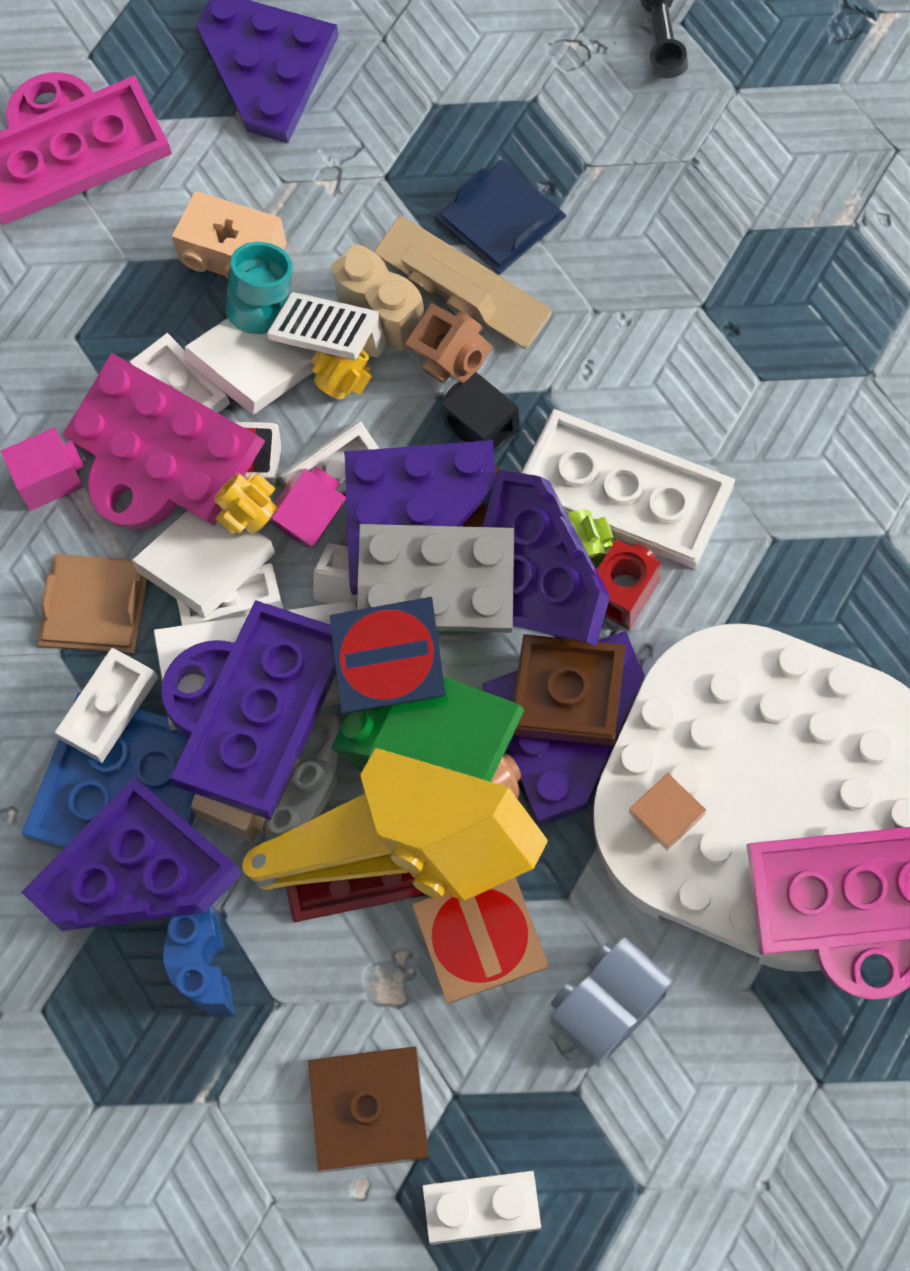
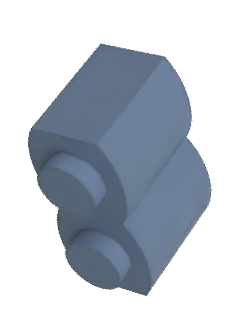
M626 937L616 946L609 941L606 942L594 954L587 965L593 970L590 975L579 985L573 980L568 982L551 1002V1005L556 1009L551 1015V1024L598 1068L609 1060L635 1029L658 1007L671 992L674 980Z

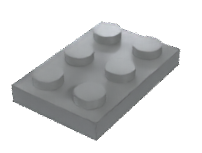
M360 524L357 610L432 596L437 631L512 633L514 528Z

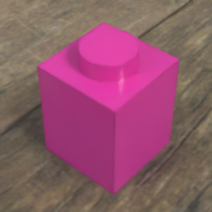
M55 427L1 450L16 488L30 511L83 488L76 470L84 467L81 457L73 441L63 443Z
M315 467L312 472L306 468L299 469L274 504L277 508L268 522L302 546L313 547L346 497L336 490L340 483L322 469Z

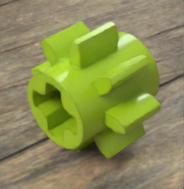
M585 509L568 513L567 515L594 567L600 566L607 555L606 550L610 549L613 545L611 541L613 535L606 517L604 516L594 521L591 511Z

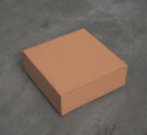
M667 772L629 808V814L668 851L705 816L706 809Z

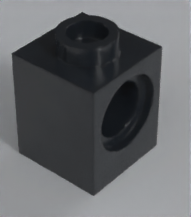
M477 372L464 383L460 381L454 384L444 397L442 409L445 427L463 442L493 440L495 454L520 430L519 407Z

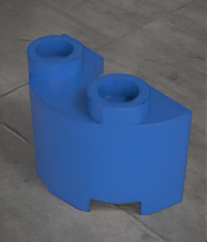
M212 905L205 913L173 917L168 925V934L164 940L163 963L170 982L193 1007L205 1011L213 1017H235L230 981L226 976H222L220 967L211 966L214 956L224 950L218 912Z

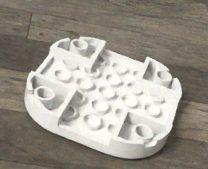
M725 624L700 630L678 641L656 661L647 674L597 787L594 803V838L596 848L608 872L609 879L622 896L633 906L657 920L662 916L756 956L759 958L758 963L771 968L796 972L821 970L814 949L759 954L746 844L910 827V689L879 670L767 627L750 624ZM667 772L706 809L705 816L668 851L629 814V808Z

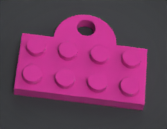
M50 72L37 75L16 89L8 102L6 110L9 128L0 131V221L2 225L8 224L172 154L169 143L135 75L92 92L88 84L74 75ZM41 94H56L50 103L43 105L35 103V100Z
M113 353L109 356L62 434L63 437L70 441L72 440L73 443L97 456L89 475L91 501L101 516L129 530H142L157 525L172 513L177 504L215 526L217 522L215 518L222 511L220 506L214 502L215 496L223 485L236 473H240L243 477L245 476L265 440ZM131 490L133 494L131 505L125 511L118 513L116 510L118 497L123 492Z
M910 827L746 844L759 954L814 949L818 965L825 977L839 990L858 998L885 999L900 994L910 987ZM873 954L885 960L889 971L886 981L874 988L863 981L860 973L862 962Z

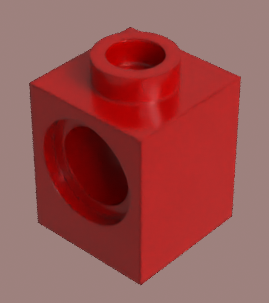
M616 539L597 569L610 595L604 617L628 630L633 626L660 580L661 562L656 560L655 555L644 546L635 543L629 546ZM620 575H630L636 578L638 582L630 587H622L613 580Z

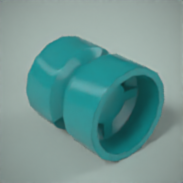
M256 241L243 244L231 255L225 314L229 322L237 329L251 334L268 333L289 298L293 262L289 254L282 248L271 243Z

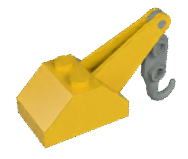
M320 713L311 731L315 728H326L329 734L325 743L315 756L297 767L283 791L271 820L267 819L265 824L267 841L253 847L245 855L242 863L244 873L263 890L410 872L415 878L413 885L424 894L436 899H441L446 894L465 901L534 869L548 840L509 787L375 748L360 774L365 794L321 815L337 785V771L341 756L331 749V746L343 722L332 714Z

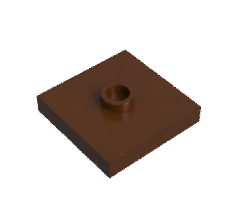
M523 634L513 702L519 704L525 710L513 736L614 746L626 644L598 642L597 646L557 637Z
M416 1046L308 1060L317 1165L320 1173L430 1159Z

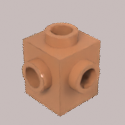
M433 303L405 343L425 361L421 369L443 384L446 383L449 377L457 382L462 381L464 383L481 368L485 358L493 348L479 334L482 326L476 320L461 311L453 315Z

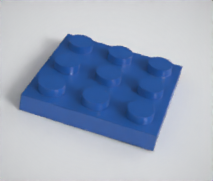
M80 692L77 693L74 703L81 694ZM137 709L102 763L59 739L22 835L28 840L63 850L134 777L192 826L196 817L191 808L195 793L173 786L170 779L189 738L178 730L170 731L167 717Z

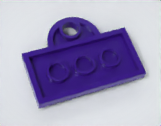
M255 600L235 643L222 640L201 642L187 648L172 661L163 678L161 688L162 700L172 724L179 732L189 738L170 777L173 786L271 820L336 676L330 624ZM198 674L205 678L204 685L196 692L184 693L177 689L181 679L187 675Z

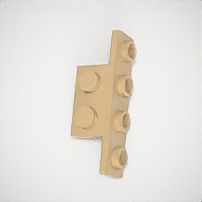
M399 216L375 249V253L384 262L408 276L407 279L419 291L428 296H431L432 293L437 294L446 300V306L457 314L458 311H461L470 317L472 316L523 349L529 348L552 315L549 306L403 216Z

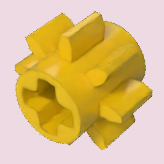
M362 349L357 359L352 360L316 351L310 361L314 364L312 372L316 373L314 383L324 393L337 399H344L351 391L361 395L372 378V375L368 373L371 367L366 364L369 360L368 354Z
M236 473L223 485L214 498V502L222 509L215 519L232 534L236 531L241 533L244 528L251 534H255L269 521L277 508L269 498L275 488L259 473L254 476L251 474L247 479L240 473Z

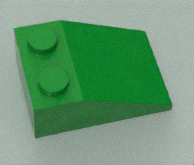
M443 676L446 696L348 713L331 749L361 773L375 748L491 782L525 709L519 704Z

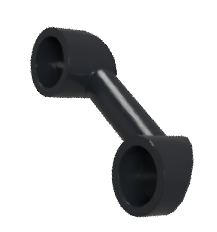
M640 0L643 8L651 13L657 44L650 52V61L654 75L667 79L683 74L688 69L689 63L684 44L674 39L669 13L673 0Z

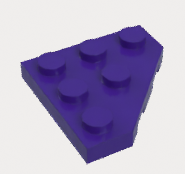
M209 0L196 26L205 49L208 50L215 64L216 71L229 97L232 98L246 131L289 143L339 37L337 25L251 0Z
M493 440L344 451L349 584L351 594L358 595L360 524L463 527V523L480 505L484 507L490 501L496 478Z
M498 469L483 527L514 528L513 628L597 646L610 595L552 484L541 476Z
M626 631L598 641L626 644L615 744L645 679V674ZM518 670L484 682L483 690L513 702ZM512 736L507 750L519 767L521 773L520 783L538 827L587 809L595 792L596 784L615 745L607 746Z
M134 777L21 893L61 931L205 913L240 877L242 872L235 863Z

